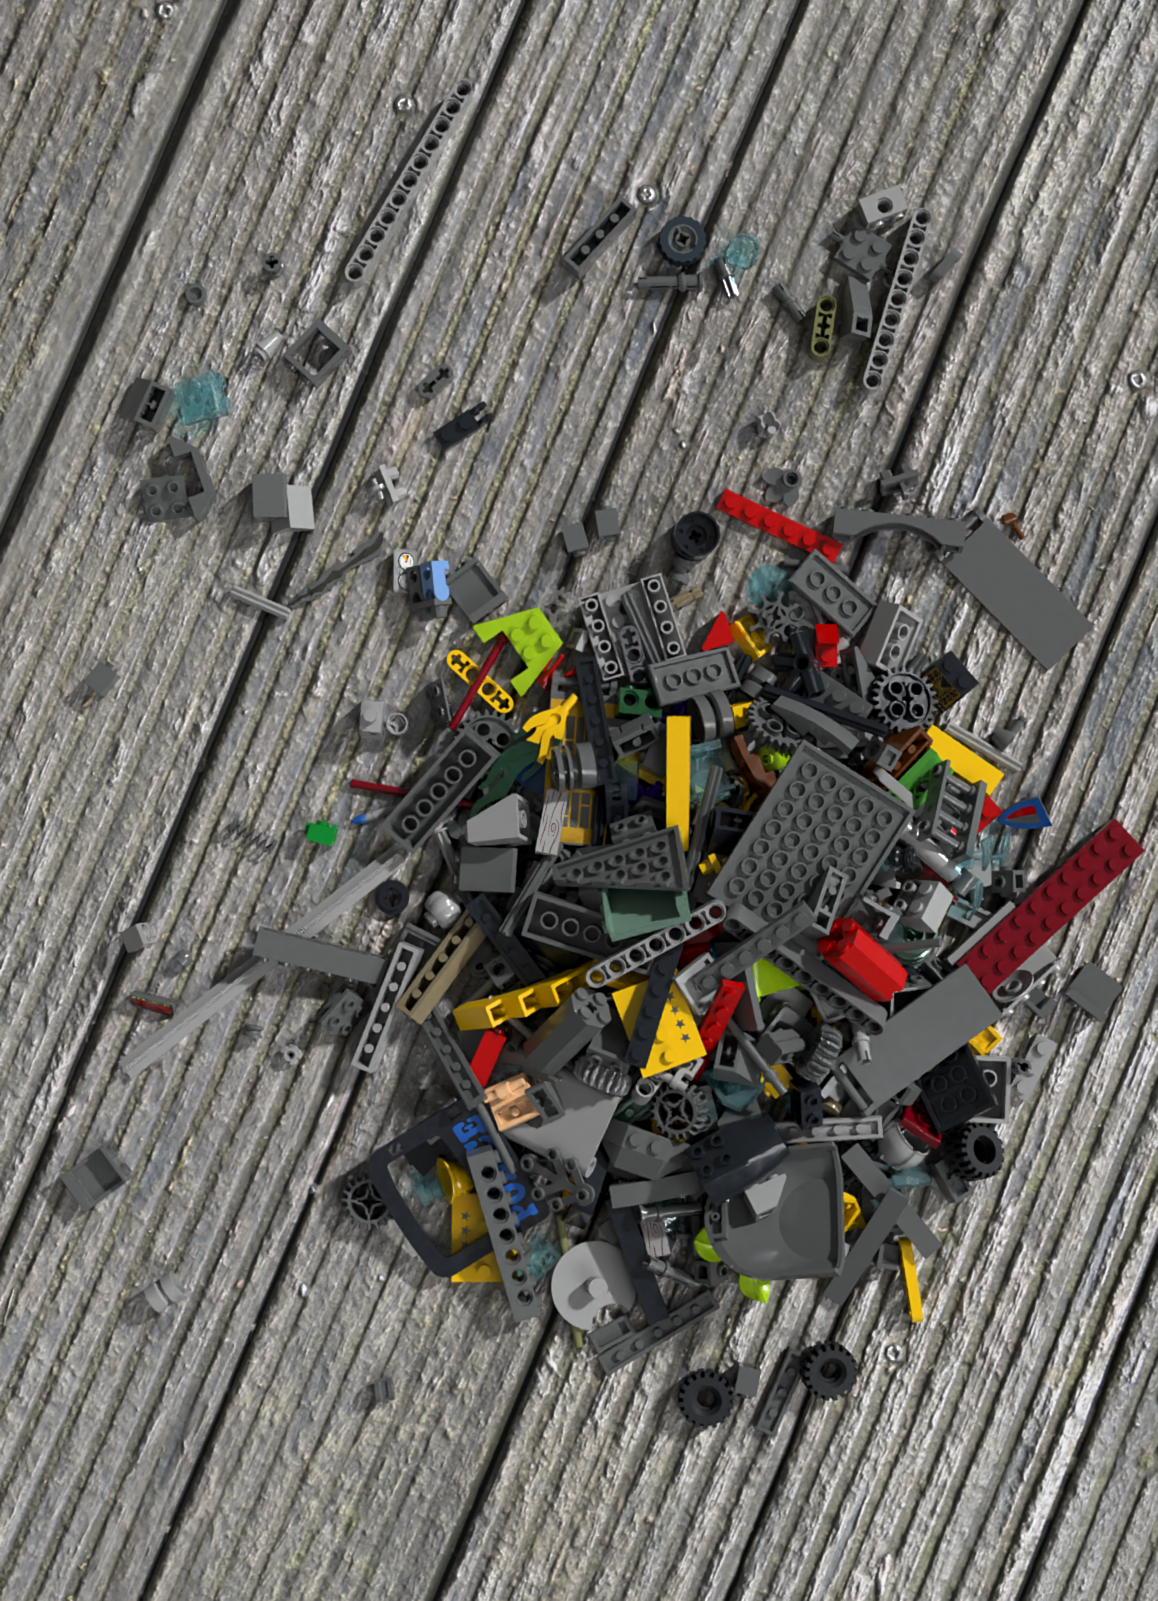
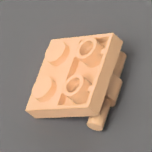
M524 1072L485 1089L488 1099L484 1102H489L499 1131L503 1132L540 1115L525 1094V1089L530 1088L531 1084L527 1074Z

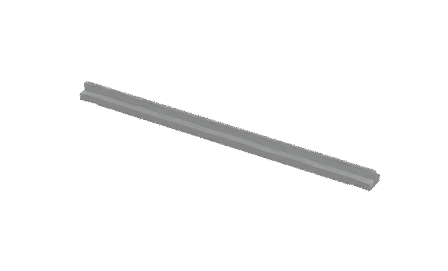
M392 846L284 932L309 938L314 937L407 864L406 860L395 846ZM253 955L118 1062L123 1068L122 1071L127 1073L131 1079L136 1077L276 967L278 961L269 959V962L261 961Z

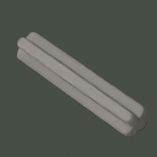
M236 585L231 588L230 596L285 620H288L291 615V609Z

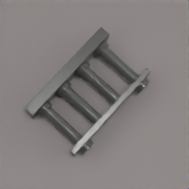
M947 759L934 765L931 769V778L921 823L918 827L917 840L921 842L932 836L952 848L951 861L959 864L973 857L987 783L982 780L970 785L964 783L948 773L951 761ZM946 782L964 792L963 802L944 791ZM942 800L960 811L959 820L941 810ZM938 819L956 829L955 839L936 828Z

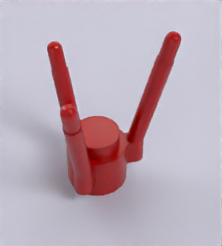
M563 654L558 657L550 669H547L553 659L552 657L535 680L548 692L551 689V676L564 658ZM576 667L562 677L572 676L576 673Z

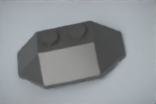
M611 1118L601 1140L613 1167L654 1181L682 1167L687 1155L684 1149L690 1146V1144L673 1138L668 1139L667 1136Z

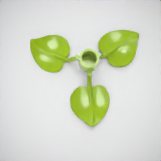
M703 1227L694 1238L695 1250L704 1260L719 1262L721 1259L710 1244L706 1229ZM739 1274L738 1286L741 1293L750 1299L767 1303L770 1281L752 1279Z

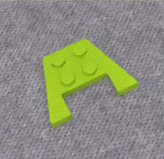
M539 607L473 626L483 643L503 631L528 666L527 669L510 680L520 696L525 694L563 644V641Z

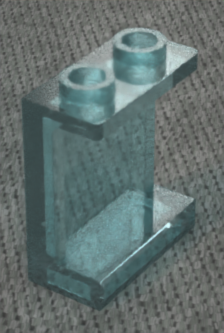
M720 739L690 746V805L696 803L698 806L701 805L712 765L723 768L716 798L718 800L731 797L735 790V785L730 783L720 754L722 748Z

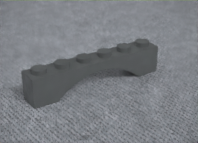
M843 506L835 509L832 539L854 542L862 536L873 532L899 530L924 538L939 551L962 553L965 542L966 522L961 521L959 518H949L946 520L933 515L918 517L917 514L913 513L899 515L893 511L880 513L874 512L872 509L853 510L851 507Z

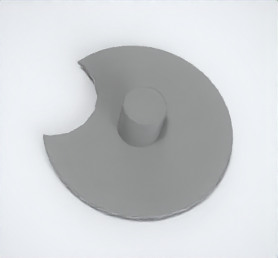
M588 1241L569 1249L559 1259L551 1279L552 1299L558 1312L570 1324L584 1330L592 1331L593 1318L596 1312L603 1306L620 1304L630 1311L637 1295V1290L623 1251L614 1245L602 1241Z

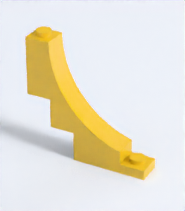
M589 960L575 969H567L550 978L489 999L466 1002L452 1010L460 1031L494 1028L507 1019L527 1017L540 1008L560 1006L578 988L588 989L591 987L586 981V974L593 960Z

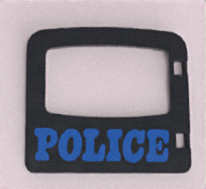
M459 1098L451 1105L405 1131L389 1143L379 1147L370 1155L367 1161L368 1173L393 1219L432 1273L440 1277L453 1276L494 1251L489 1232L454 1254L444 1256L433 1244L410 1211L387 1167L392 1161L433 1136H438L450 1148L474 1183L466 1151L488 1144L492 1145L493 1150L497 1149L476 1108L472 1110L467 1109L462 1098ZM484 1104L517 1168L515 1173L509 1174L501 1157V1162L497 1163L499 1171L503 1170L507 1183L503 1184L505 1192L510 1191L513 1204L509 1205L511 1212H516L519 1222L518 1225H515L517 1233H523L546 1219L550 1214V1208L545 1199L535 1201L532 1198L531 1191L537 1186L528 1172L521 1168L520 1159L503 1132L499 1131L496 1121ZM459 1107L461 1113L450 1119L447 1113ZM399 1143L403 1149L392 1155L388 1149ZM485 1167L481 1172L488 1175L493 1171V1168ZM493 1187L487 1193L489 1195H496L499 1189ZM537 1190V1195L540 1197L541 1193ZM498 1208L493 1214L500 1216L504 1214L505 1210ZM503 1229L500 1235L508 1236L511 1230Z

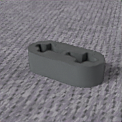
M953 248L930 274L928 280L936 286L963 254L956 248Z
M440 364L419 383L418 389L421 397L431 400L441 393L453 381V369L447 364ZM440 371H449V378L446 379L443 377L439 381H437V379H439L441 376ZM433 383H435V385L432 387L433 392L431 394L429 392L424 393L425 385L429 387Z

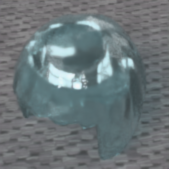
M747 232L740 233L728 241L724 249V255L734 267L748 270L759 259L760 243L752 234Z

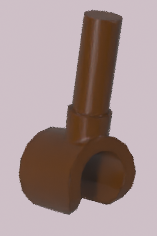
M1007 513L1001 516L1005 527L1012 525L1020 540L1025 538L1018 527L1017 517L1014 513Z

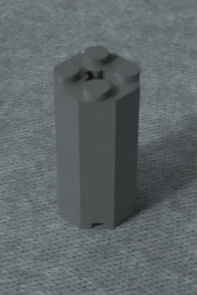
M578 988L523 1044L525 1059L529 1063L533 1061L538 1073L554 1076L610 1022L611 1015L605 995L594 990Z

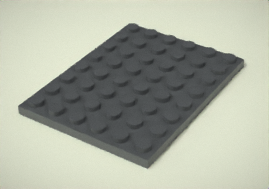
M801 739L706 893L722 901L728 907L734 903L742 904L769 924L802 900L807 903L827 867L832 866L848 876L834 920L849 918L860 901L855 896L856 891L861 894L865 893L916 810L806 740ZM798 933L790 939L820 962L823 960V955L817 949L819 939L812 940L802 933Z

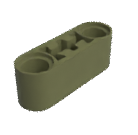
M830 295L821 296L814 310L809 356L816 362L825 360L831 347L836 300ZM828 304L831 310L823 311L820 305ZM822 320H826L824 324L825 332L823 334V337H819L821 333L820 325L822 323ZM822 346L825 352L819 354L814 350V347Z

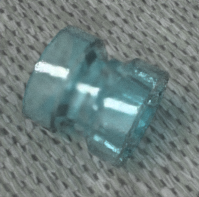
M436 1177L429 1179L426 1184H419L415 1187L424 1206L429 1205L435 1198L440 1199L445 1196Z

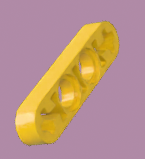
M453 650L447 655L448 666L471 686L473 681L467 679L466 673L469 669H475L479 672L480 668L460 650ZM453 655L456 657L462 656L460 660L464 665H466V662L470 663V665L464 668L462 673L459 672L462 669L461 666L457 663L451 664L453 662L451 658ZM487 675L477 693L497 712L508 714L513 709V699ZM487 683L494 686V692L489 696L482 692L483 685ZM498 691L502 693L499 697L503 701L509 700L508 709H500V703L496 699L494 703L490 701L497 695Z
M907 1236L899 1237V1254L910 1320L912 1323L922 1322L923 1312L912 1244Z

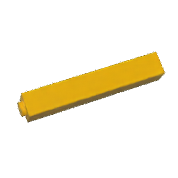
M668 716L666 828L675 825L679 826L685 854V851H689L691 716Z

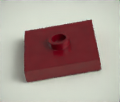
M914 1101L911 1106H904L899 1124L936 1149L940 1145L942 1134H938L927 1108L917 1101Z

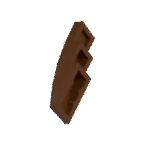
M743 735L734 736L728 743L735 760L746 780L763 802L776 781L774 771L765 773L758 752L749 754Z

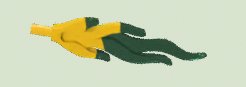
M574 693L569 696L562 706L559 705L531 717L523 728L513 736V740H518L524 737L530 730L536 728L532 736L508 748L497 758L486 781L479 785L478 789L482 790L489 787L499 772L506 768L505 774L492 791L476 801L471 810L470 819L476 816L485 805L507 795L514 780L526 766L534 762L533 767L523 776V781H526L543 766L553 735V746L559 747L564 736L568 711L579 699Z

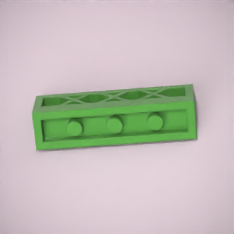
M932 748L898 781L912 793L914 810H917L926 801L928 792L927 789L925 792L917 793V787L921 783H930L931 769L934 765L943 762L938 753ZM949 767L948 773L952 775L954 773V770L951 767ZM889 790V791L887 792V793L891 794L892 796H894L895 798H897L898 800L902 801V800H901L898 796H896L891 790Z

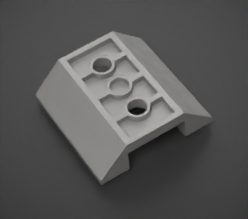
M661 573L642 578L640 582L602 594L597 592L578 598L604 682L628 676L618 639L619 627L625 623L631 624L628 615H623L619 611V607L623 604L621 596L626 593L632 594L661 661L687 656ZM626 629V633L623 636L628 639L629 644H637V642L633 643L631 641L630 635L633 632ZM631 649L628 652V659L635 660L638 656H635ZM644 653L646 664L650 665ZM638 669L633 673V675L644 671Z

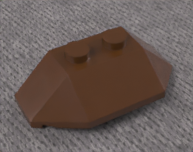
M921 726L892 734L885 743L902 752V755L892 772L884 770L899 781L930 749L933 739ZM868 760L863 766L861 776L888 792L889 789L872 772L877 764Z

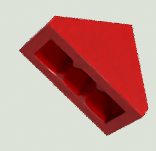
M720 611L700 652L729 646L734 643L725 612Z

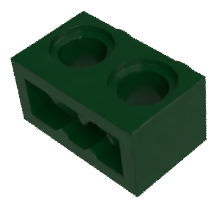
M627 685L620 687L616 692L614 718L634 720L648 712L654 723H657L662 718V707H658L653 688L639 690L635 689L634 686ZM624 699H629L632 702V706L626 705ZM645 701L651 702L653 708H648L645 705Z

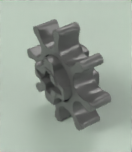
M783 591L779 592L778 599L775 602L767 601L765 594L761 593L759 598L763 601V608L754 610L749 607L747 610L748 614H754L758 617V624L751 626L749 632L752 633L756 629H763L766 632V638L763 641L765 645L769 643V637L774 633L779 634L782 637L783 643H786L788 637L784 634V629L787 626L795 628L800 626L799 622H793L789 618V613L792 610H796L799 605L795 603L791 607L783 606L781 603L784 595ZM775 609H777L776 618L779 620H776L773 626L770 627L771 618L768 616H772Z

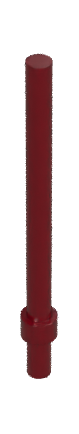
M503 631L498 633L495 645L447 726L450 730H456L503 646L508 644L509 639Z
M355 779L351 780L350 785L351 788L405 797L411 791V789ZM462 798L454 808L461 809L465 807L479 810L480 801Z

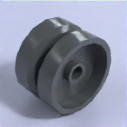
M722 690L710 691L706 694V697L699 694L688 698V715L692 717L690 724L700 743L712 741L715 739V736L723 738L733 735V714L728 699Z

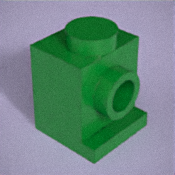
M317 820L316 824L307 822L304 834L307 835L306 840L334 847L339 826L333 824L332 828H329L330 823Z

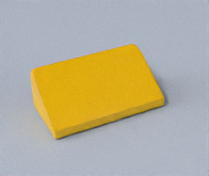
M746 614L729 627L733 638L743 652L752 658L751 663L772 650L773 647L770 642L767 645L763 643L766 637L761 629H756L752 633L749 632V628L755 626L756 622L750 614Z

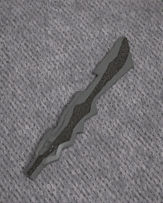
M380 531L354 549L352 552L355 555L343 563L336 562L317 581L313 582L312 580L294 599L288 602L292 609L303 602H312L316 596L324 595L328 589H333L335 582L346 580L347 571L380 556L384 533Z

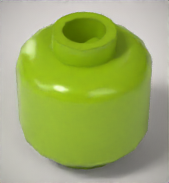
M767 745L760 748L758 755L766 772L783 770L790 759L789 751L786 754L781 749L775 752L774 747L771 746L767 749Z

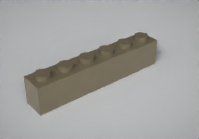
M467 909L395 1005L420 1025L487 936Z

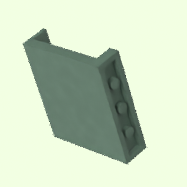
M601 888L598 890L600 900L603 905H600L603 918H605L602 921L605 934L609 933L612 942L691 921L687 891Z

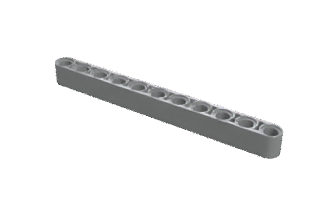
M460 79L452 87L346 266L345 277L351 287L359 288L365 284L471 105L473 89L468 80ZM461 90H466L469 92L465 96H461L458 94ZM451 108L458 110L455 114L447 112ZM440 126L447 128L444 132L437 131ZM430 144L436 146V148L432 151L426 149V147ZM422 162L426 164L422 169L415 167L417 163ZM407 181L415 182L412 187L404 186ZM397 199L404 200L402 205L397 206L393 204ZM384 218H393V221L391 223H383ZM376 235L382 236V240L379 242H373L372 238ZM364 254L372 255L367 261L361 260ZM353 272L361 273L357 279H351L350 275Z

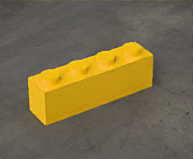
M933 724L930 725L925 731L933 739L930 748L938 753L942 761L947 759L951 761L950 767L954 770V776L968 785L979 780L987 783L985 797L990 796L1004 776V773Z

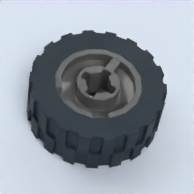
M674 217L672 220L667 221L666 225L661 229L659 251L663 255L664 260H667L671 265H676V267L694 265L697 260L701 259L706 247V233H704L703 226L692 217ZM683 238L686 240V244L683 245V243L678 241Z

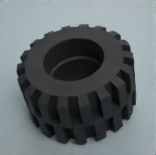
M974 1123L957 1127L949 1133V1138H946L945 1141L947 1146L944 1147V1151L947 1153L945 1158L949 1162L948 1167L950 1170H954L953 1174L956 1177L960 1176L961 1180L971 1182L990 1178L998 1174V1170H1001V1163L1004 1162V1148L1001 1146L1002 1140L998 1138L999 1134L993 1131L991 1126H986L985 1123Z

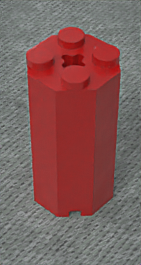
M851 917L835 919L829 935L819 939L817 949L823 957L875 1002L890 1001L894 998L892 996L894 992L897 991L899 993L904 989L908 972L902 967L900 961Z

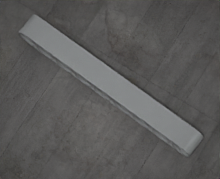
M926 208L917 209L908 225L860 383L861 390L867 395L875 394L879 390L885 376L932 221V214ZM916 218H923L925 220V224H919L916 221ZM910 238H917L919 244L911 243ZM906 257L912 259L913 264L908 265L904 262L903 259ZM904 278L907 281V285L899 284L897 279ZM891 299H899L901 305H894ZM886 318H891V319H893L894 322H895V325H893V326L887 325L886 322H885V319H886ZM879 339H886L889 345L882 346L879 343ZM875 358L880 359L883 365L877 367L873 364L872 360ZM873 379L876 382V386H868L866 380Z

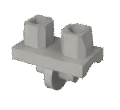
M385 464L378 466V470L374 472L376 478L371 480L373 487L368 492L370 495L376 494L378 500L385 499L388 508L394 507L398 501L407 496V492L403 485L394 487L392 481L399 478L396 466L387 468Z

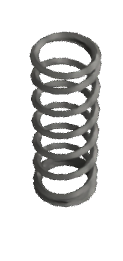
M237 818L232 821L228 828V833L233 834L236 832L237 838L243 835V841H247L250 838V845L256 843L257 849L263 846L264 853L267 851L268 855L272 853L277 844L276 839L265 850L269 836L258 847L263 832L251 843L256 828L245 839L249 825L238 836L243 821L240 824Z

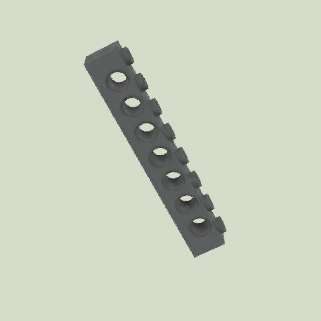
M488 1144L466 1151L467 1160L515 1323L541 1315L539 1307L543 1305L540 1294L534 1293L533 1287L537 1286L534 1274H529L527 1266H530L531 1263L528 1253H523L521 1248L525 1243L522 1232L517 1233L515 1225L519 1224L516 1212H511L509 1207L510 1204H513L510 1191L505 1192L503 1184L507 1183L504 1171H499L497 1163L501 1162L498 1150H493L492 1145ZM485 1167L493 1168V1171L488 1175L481 1172ZM495 1187L499 1189L496 1195H489L487 1193L490 1188ZM498 1208L505 1210L504 1214L500 1216L493 1213ZM503 1229L511 1230L508 1236L500 1235ZM511 1249L517 1251L512 1257L506 1255V1252ZM516 1270L523 1272L519 1277L512 1276V1273ZM521 1291L529 1292L526 1297L518 1296Z

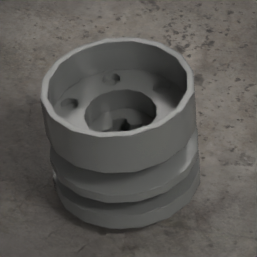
M590 742L575 743L573 754L570 753L567 745L562 746V755L558 746L551 747L550 771L557 792L565 791V783L568 791H572L574 780H577L580 789L596 787V763Z

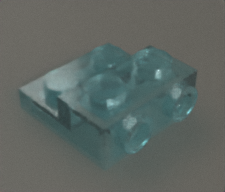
M209 371L175 383L184 425L190 426L205 420L213 421L229 415L228 409L231 408L229 398L225 396L223 388H226V381L220 373Z

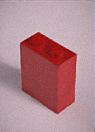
M498 1026L486 1029L470 1065L483 1087L486 1086L508 1036L504 1034L505 1030Z

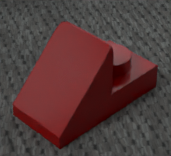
M815 624V658L819 660L820 668H837V645L839 644L837 624Z

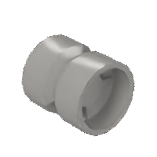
M170 1271L160 1278V1283H152L146 1287L144 1293L153 1309L160 1313L171 1305V1301L176 1302L184 1297L186 1290L178 1276Z

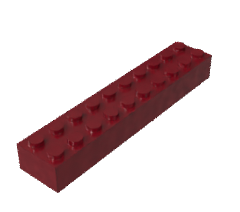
M1115 818L1107 821L1015 905L1016 908L952 967L957 969L965 963L989 995L1145 850Z

